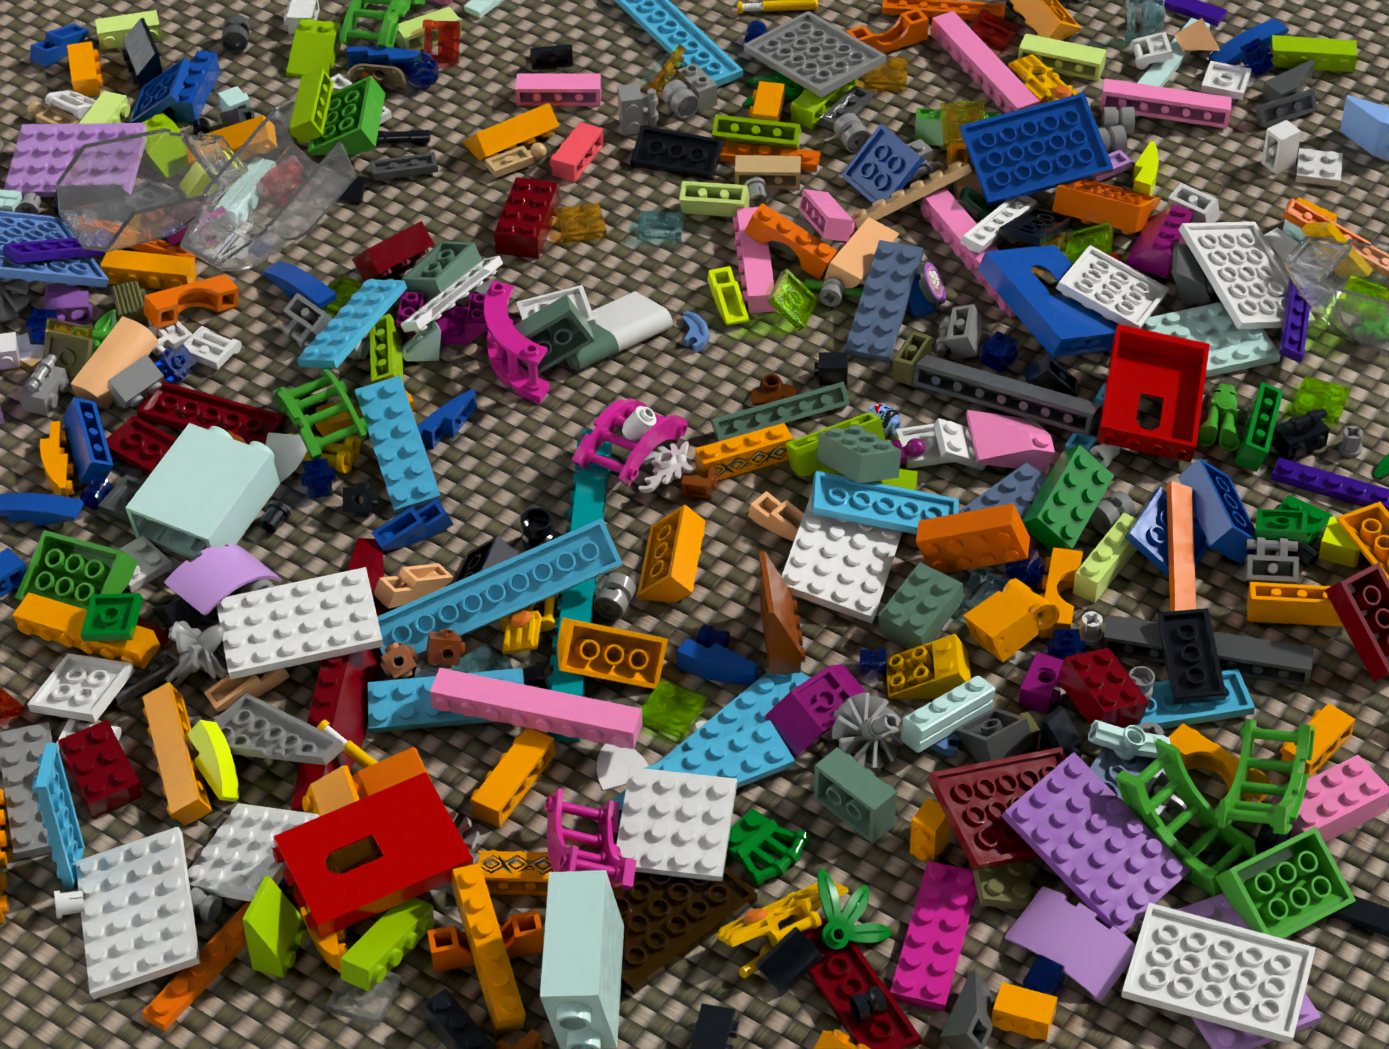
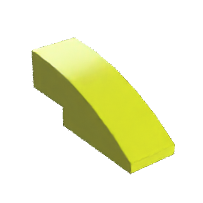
M1150 141L1135 163L1132 180L1134 182L1133 191L1151 196L1156 185L1159 160L1158 150L1153 141Z
M731 266L709 270L707 280L716 306L725 324L728 326L749 322L738 282L734 279Z
M199 720L187 733V736L200 753L193 762L219 800L236 802L239 799L238 779L232 753L225 736L216 722Z

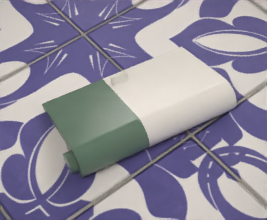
M636 291L592 310L596 327L591 328L595 341L570 355L566 360L571 368L579 371L672 328L673 321L671 315L663 306Z

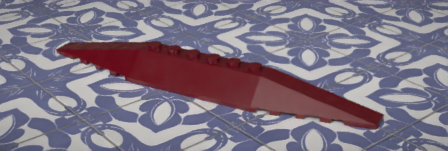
M358 538L347 571L366 567L378 617L386 613L385 605L373 595L379 578L384 577L383 550L376 539ZM380 647L322 660L307 724L317 728L323 720H327L330 723L329 726L334 731L362 749L368 722V682L377 681L381 656L383 655ZM341 751L327 765L299 762L291 811L305 812L302 800L306 796L310 784L345 765H348L351 774L354 761Z

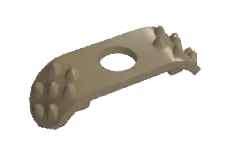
M357 64L351 67L346 75L347 80L355 83L362 80L361 72L364 71L376 77L374 71L379 70L385 74L384 78H378L380 84L394 85V87H400L402 90L407 89L405 73L397 67Z

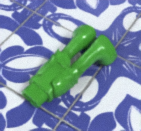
M1220 383L1213 390L1206 408L1207 419L1199 426L1197 444L1199 446L1209 447L1214 444L1219 421L1222 424L1218 441L1219 446L1226 451H1234L1238 448L1240 434L1234 424L1238 422L1239 414L1237 410V393L1233 385Z

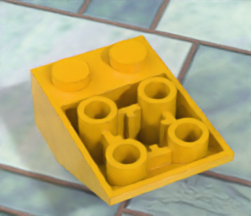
M956 634L885 658L889 699H937L971 679L968 650Z

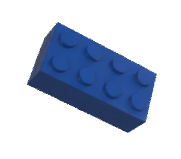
M1199 458L1178 476L1182 485L1192 488L1193 513L1197 516V525L1205 533V541L1212 550L1217 549L1228 559L1233 558L1242 563L1247 555H1252L1256 551L1254 549H1246L1247 539L1256 540L1255 527L1230 476Z

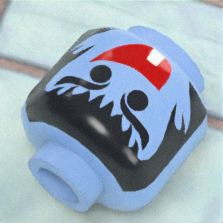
M877 403L868 408L867 412L871 411L881 418L885 437L890 436L892 433L895 434L896 429L900 428V416L896 409L884 403Z

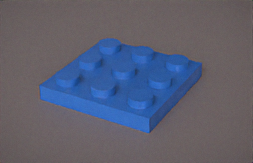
M184 57L142 86L128 123H142L155 115L163 113L167 107L175 106L180 99L179 94L184 88L183 83L189 74L188 69L191 62Z
M881 123L842 172L841 176L869 201L874 203L880 199L887 200L892 197V193L902 190L925 160Z
M1160 487L1153 493L1125 538L1169 577L1167 492ZM1193 517L1194 563L1196 567L1209 546L1205 541V533L1197 525L1198 520Z

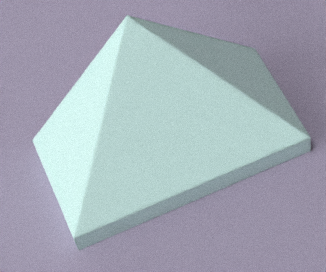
M435 320L429 322L426 329L418 332L402 346V356L406 361H439L441 329Z

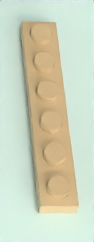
M961 161L954 162L948 166L949 169L943 172L941 170L929 175V179L925 181L918 180L910 185L911 188L905 191L903 189L895 191L891 194L892 197L887 200L880 199L872 203L873 207L867 210L860 209L855 211L853 217H851L854 220V228L859 229L868 217L876 221L972 173L970 164Z

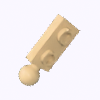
M38 101L31 102L27 107L29 116L36 118V122L39 124H78L81 119L56 107L47 106L44 109L43 105Z
M534 143L531 145L530 150L520 146L485 159V165L493 176L497 178L534 164V159H543L547 150L542 143Z

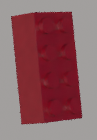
M515 178L494 232L496 254L539 259L560 203L558 182Z
M1378 562L1325 589L1330 602L1373 682L1389 676V580Z

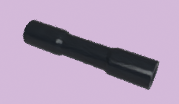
M430 130L378 131L376 144L387 142L427 143L430 142Z

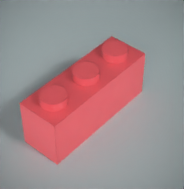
M579 122L576 128L571 130L565 142L561 143L558 151L551 156L552 176L576 182L604 146L603 128Z

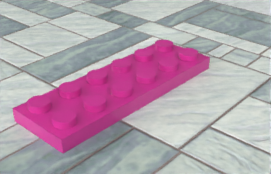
M932 861L927 862L890 990L895 1000L945 1011L977 895L973 870Z

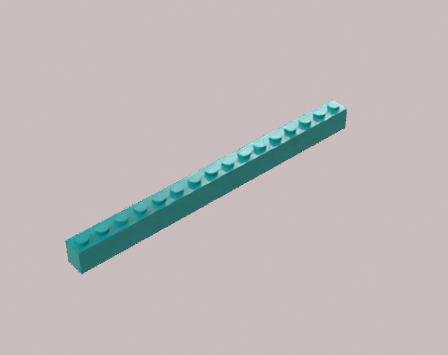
M583 430L582 439L585 434L591 435L593 430ZM577 439V448L582 439ZM605 441L596 454L611 459L612 443ZM592 463L587 470H584L575 464V471L578 472L573 473V488L576 489L571 490L570 503L573 505V508H569L568 522L571 523V526L567 525L566 534L598 519L603 518L604 521L610 469ZM598 577L560 593V595H563L557 601V613H560V617L555 618V632H558V636L562 617L593 623V602L596 598ZM553 636L552 648L553 651H556V654L551 655L550 670H553V675H548V690L585 697L587 676L559 670L558 636ZM548 732V736L553 737L555 741L580 742V738L566 737L561 734Z

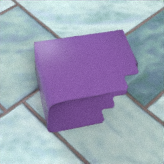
M66 284L45 286L44 310L48 326L92 323L93 304L91 305L88 302L89 291H80L79 287L73 288Z

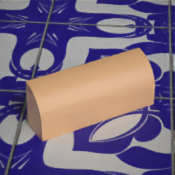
M868 217L849 239V242L832 259L824 279L837 278L844 283L845 288L857 286L870 270L879 240L894 242L899 233Z
M122 316L70 383L76 397L96 401L97 406L108 409L116 399L107 388L108 380L144 355H149L158 344L154 334L142 324Z

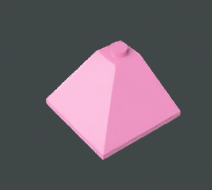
M967 410L966 416L978 464L1018 469L1023 464L1028 463L1039 472L1045 473L1055 454L1051 435L1035 420Z

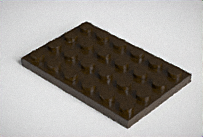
M726 866L724 867L722 882L635 872L632 888L621 890L612 887L624 924L621 983L631 993L635 994L712 936L721 927L758 901V894Z

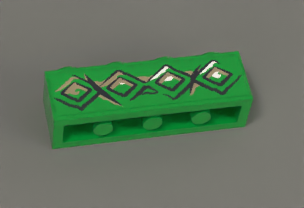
M1264 382L1260 383L1249 403L1234 463L1255 472L1258 471L1269 452L1283 390Z

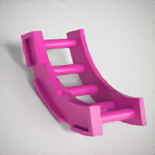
M493 280L484 301V316L488 327L487 352L490 365L504 385L508 384L515 389V393L540 404L550 390V382L538 378L537 369L538 364L547 353V347L530 341L518 332L514 327L517 321L509 318L507 308L510 296L514 291V286ZM517 358L528 363V372L517 362Z
M627 398V400L620 399L607 407L594 421L595 429L591 435L585 434L571 461L584 470H587L589 465L594 463L620 473L618 479L629 487L631 482L636 479L639 467L657 445L668 439L679 442L681 436H684L687 431L688 420L678 415L663 417L655 414L656 424L637 443L612 432L619 427L623 428V423L637 407H646L647 405L632 398ZM607 441L631 450L632 453L624 465L596 454L600 446Z
M558 788L549 795L545 802V811L548 812V856L553 871L606 870L611 887L621 890L632 888L636 860L630 858L621 860L620 848L613 842V837H616L618 834L620 802L609 800L597 810L563 802L564 789ZM561 813L596 820V823L599 824L598 835L595 836L562 828ZM564 840L594 846V849L598 850V854L578 850V846L574 845L567 847Z

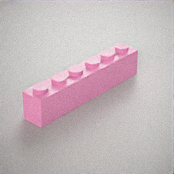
M1104 78L1100 110L1103 107H1116L1117 110H1120L1121 107H1134L1135 115L1227 129L1232 97Z
M758 207L737 208V217H733V231H738L735 232V245H739L736 246L737 260H741L738 261L739 274H743V276H740L741 289H745V291H742L744 304H747L748 313L775 312L776 294L768 242L761 244L744 233Z

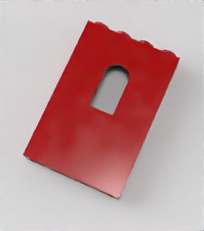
M1117 324L1112 340L1096 442L1191 463L1197 445L1210 344ZM1140 394L1163 399L1160 425L1154 430L1144 429L1137 423L1136 418Z
M427 772L273 836L275 847L271 848L276 863L282 862L285 868L282 873L287 885H293L296 890L293 894L298 907H304L307 912L305 920L311 931L316 930L320 939L451 882L453 869L473 865V857ZM372 835L383 857L342 874L332 873L326 867V859L331 853Z

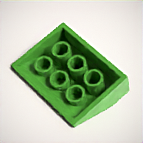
M372 76L331 94L323 135L310 140L308 147L309 155H358L365 151L369 152L376 147L385 92Z
M916 108L914 141L922 139L930 148L931 145L940 146V149L947 150V147L952 143H964L959 130L961 125L1001 115V112Z
M44 530L15 599L23 601L29 592L87 610L91 594H121L129 585L138 561L117 549Z
M1316 826L1215 876L1227 901L1253 931L1282 939L1356 901Z

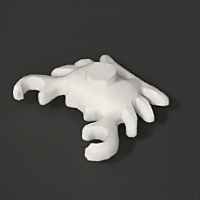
M687 441L682 444L679 450L672 443L670 444L671 450L658 446V452L652 450L643 464L651 463L654 467L652 471L655 476L645 478L648 486H639L640 492H653L661 482L663 484L671 483L676 478L680 479L685 471L687 473L693 471L692 466L687 463L689 447Z

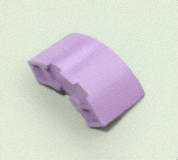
M226 543L224 547L217 548L214 545L200 551V557L191 563L186 560L164 583L201 614L208 615L226 596L247 583L260 579H273L281 582L282 579L241 546Z
M1042 887L1005 935V939L1008 942L1028 949L1059 968L1097 1000H1102L1131 962L1136 947L1116 927L1112 926L1111 929H1108L1095 919L1097 917L1095 912L1081 903L1075 907L1066 900L1064 894L1046 887Z

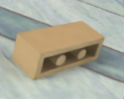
M736 155L735 184L744 185L747 180L759 177L765 181L766 189L800 190L801 156Z

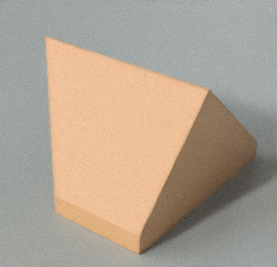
M1202 18L1174 35L1183 52L1196 50L1220 51Z

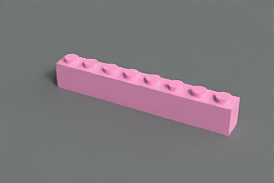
M954 11L932 18L931 36L940 43L942 48L952 56L953 60L963 68L964 72L970 75L973 81L984 90L985 94L1005 114L1039 105L1040 101Z
M947 188L924 196L921 205L923 217L930 221L934 230L940 233L944 242L950 245L955 255L960 257L966 268L985 287L989 296L995 299L1000 309L1004 310L1010 318L1017 316L977 270L986 251H996L999 249L992 243L979 254L970 251L965 245L960 243L963 235L977 224Z
M439 668L430 690L432 708L440 711L459 713L468 717L484 718L492 722L498 721L513 724L517 727L537 729L541 732H552L566 737L586 739L594 743L600 742L619 748L634 749L642 728L641 708Z

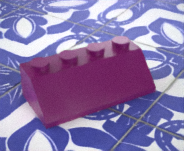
M1171 206L1149 218L1124 264L1133 269L1168 277L1173 268L1174 244H1185L1179 228L1182 223H1192L1194 211L1182 206Z

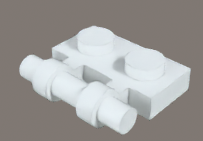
M178 320L176 324L158 329L148 321L149 328L147 329L155 337H160L157 339L158 344L152 350V353L159 355L161 358H165L168 355V351L165 348L171 347L175 351L192 335Z

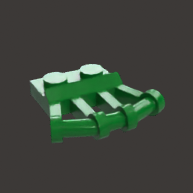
M753 808L730 828L727 854L743 865L752 882L757 887L762 885L764 880L777 875L783 876L787 872V867L795 865L800 860V853L803 847L808 845L810 836L802 830L794 832L781 828L773 819L770 821ZM776 839L793 843L791 848H787ZM766 846L780 856L781 859L775 860L761 849ZM753 857L767 868L759 871L754 866L751 858Z

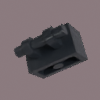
M1313 409L1304 415L1292 417L1288 421L1276 425L1271 445L1286 460L1299 458L1314 450L1322 449L1327 444L1330 430L1321 420L1327 417L1326 409Z

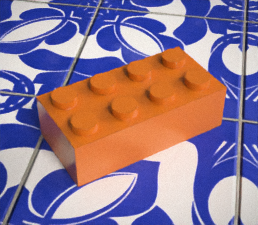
M1014 503L919 520L916 544L927 565L943 574L1028 559L1030 536Z

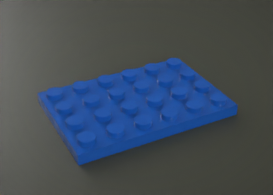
M1085 93L961 125L959 129L987 206L1056 188L1060 184H1071L1113 172L1114 169Z

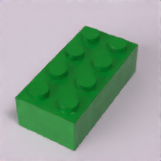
M1080 444L1063 451L1022 520L1026 530L1051 552L1053 547L1073 549L1114 475Z

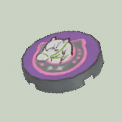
M928 261L920 264L917 267V275H921L919 286L926 300L931 304L934 303L933 306L936 307L945 303L946 290L939 272Z

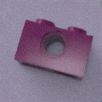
M1037 652L1020 687L1018 705L1048 714L1052 705L1056 706L1060 698L1061 691L1059 689L1062 686L1057 678L1064 660Z

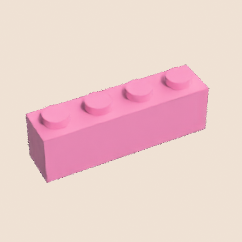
M517 74L515 88L516 105L542 106L550 103L551 106H601V74Z
M803 189L799 211L823 239L849 242L850 235L854 232V220L828 192Z

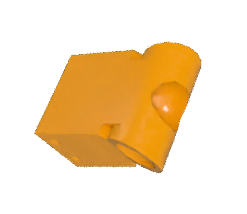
M1015 578L1007 582L1002 592L997 591L964 614L963 617L973 641L1001 662H1004L1036 637L1039 630H1045L1053 626L1057 622L1060 613L1057 606L1034 593L1030 587Z

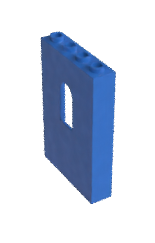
M1056 245L985 252L977 270L1052 357L1111 350L1112 340L1118 323L1104 318L1102 314L1093 309L1084 307L1082 303L1073 298L1066 297L1063 294L1052 295L1032 273V267L1043 268L1059 283L1073 264Z

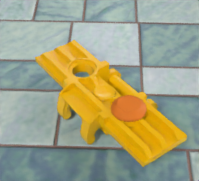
M1033 54L1008 63V66L1025 81L1024 85L1040 101L1039 104L1079 94L1076 90H1073V86H1067L1057 73H1053V68H1048Z
M559 594L499 620L501 629L505 633L502 648L503 654L538 648L539 634L552 630L555 627V620L553 619L555 600ZM545 602L544 615L541 617L539 611H533V608L541 607V603Z
M817 882L797 892H791L786 897L761 909H753L747 912L744 917L721 927L716 937L729 946L735 947L757 936H768L770 945L775 946L794 927H797L802 932L811 927H820L822 922L816 911L822 905ZM834 882L839 897L849 892L847 887ZM791 918L793 924L779 930L778 923L783 919Z

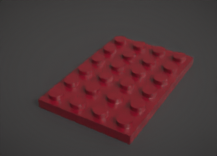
M1062 747L931 772L926 779L974 871L1040 857L1001 815L1067 758Z

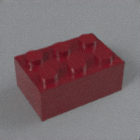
M420 221L366 249L352 258V261L364 282L369 279L380 280L429 253L428 248L435 244L423 222Z
M1109 648L1064 658L1057 680L1090 726L1095 720L1119 726L1120 728L1141 723L1149 701Z
M108 720L57 740L60 756L92 819L142 798L140 782Z

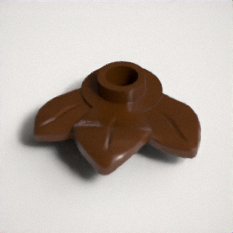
M769 374L763 377L760 387L752 391L751 403L753 405L767 404L797 395V391L792 385L783 384L779 376Z

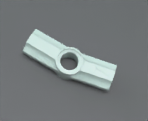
M1098 720L1091 724L1088 733V741L1113 749L1118 757L1125 760H1130L1135 755L1158 758L1155 746L1157 739L1171 744L1169 737L1145 733L1138 726L1129 725L1124 729Z

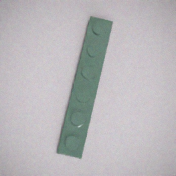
M840 382L714 418L710 421L716 442L846 406L850 403L844 382Z

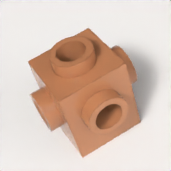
M395 642L384 649L386 654L381 656L384 662L380 663L388 677L392 675L394 679L398 677L406 679L415 673L413 668L417 666L416 660L419 657L412 645L407 647L405 643L399 645L398 642ZM395 657H403V665H395Z

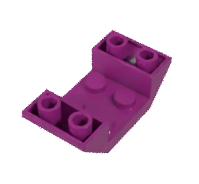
M403 292L401 294L396 321L398 328L403 330L400 324L425 305L424 293ZM470 294L468 307H452L441 312L442 316L435 320L441 329L440 344L468 345L488 329L484 316L486 294ZM415 331L405 332L411 337L417 334Z
M843 664L830 665L790 691L764 716V719L772 722L784 744L797 758L815 746L819 738L833 728L836 720L833 714L847 698L867 692Z

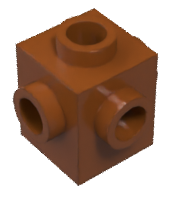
M442 629L440 632L428 631L426 648L428 664H437L441 668H451L452 665L459 666V660L464 658L465 642L461 641L460 635L449 629Z

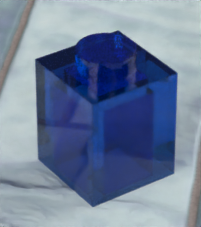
M1039 954L1023 980V988L1055 996L1065 980V966Z

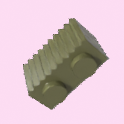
M138 281L121 283L116 286L112 285L111 291L119 320L123 316L142 325L148 324V319L144 315V295L146 293L144 288H139Z
M914 331L910 333L892 360V379L894 381L913 385L916 363L925 355L932 356L930 336Z

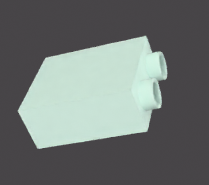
M189 423L125 507L136 538L143 535L152 544L193 560L200 557V551L215 545L217 548L224 547L226 543L237 544L280 485L274 464V453L270 448L258 441H252L248 445L234 440L228 432L220 427L211 426L207 430Z
M606 870L549 872L540 999L560 1049L617 1048L624 924Z

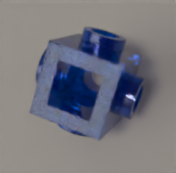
M1259 37L1240 47L1245 56L1242 60L1244 66L1251 68L1255 76L1265 73L1274 66L1271 58L1274 56L1269 46L1264 48Z
M421 51L408 64L409 80L414 85L426 90L430 85L437 82L439 78L438 63Z
M33 309L31 317L27 318L26 330L30 344L46 345L47 331L61 327V320H58L56 310Z
M997 331L991 338H987L982 346L981 364L1001 372L1009 363L1015 361L1018 355L1016 350L1017 340Z
M182 343L174 349L169 347L158 356L161 359L155 365L169 383L174 379L180 381L189 374L188 369L197 361Z
M327 458L303 462L304 472H300L302 487L307 486L309 499L333 495L331 482L336 481L334 467L328 466Z
M1029 549L1028 559L1005 564L1010 580L1016 578L1030 588H1036L1045 572L1044 565L1036 549Z
M1053 629V638L1048 640V655L1064 660L1065 657L1085 653V639H1080L1079 629Z

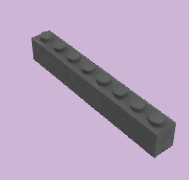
M925 355L915 365L914 386L1087 436L1099 425L1102 404L930 355Z
M1113 615L1107 616L1102 649L1109 648L1114 656L1165 664L1157 622ZM1213 631L1221 671L1239 669L1242 677L1308 687L1312 671L1314 647Z

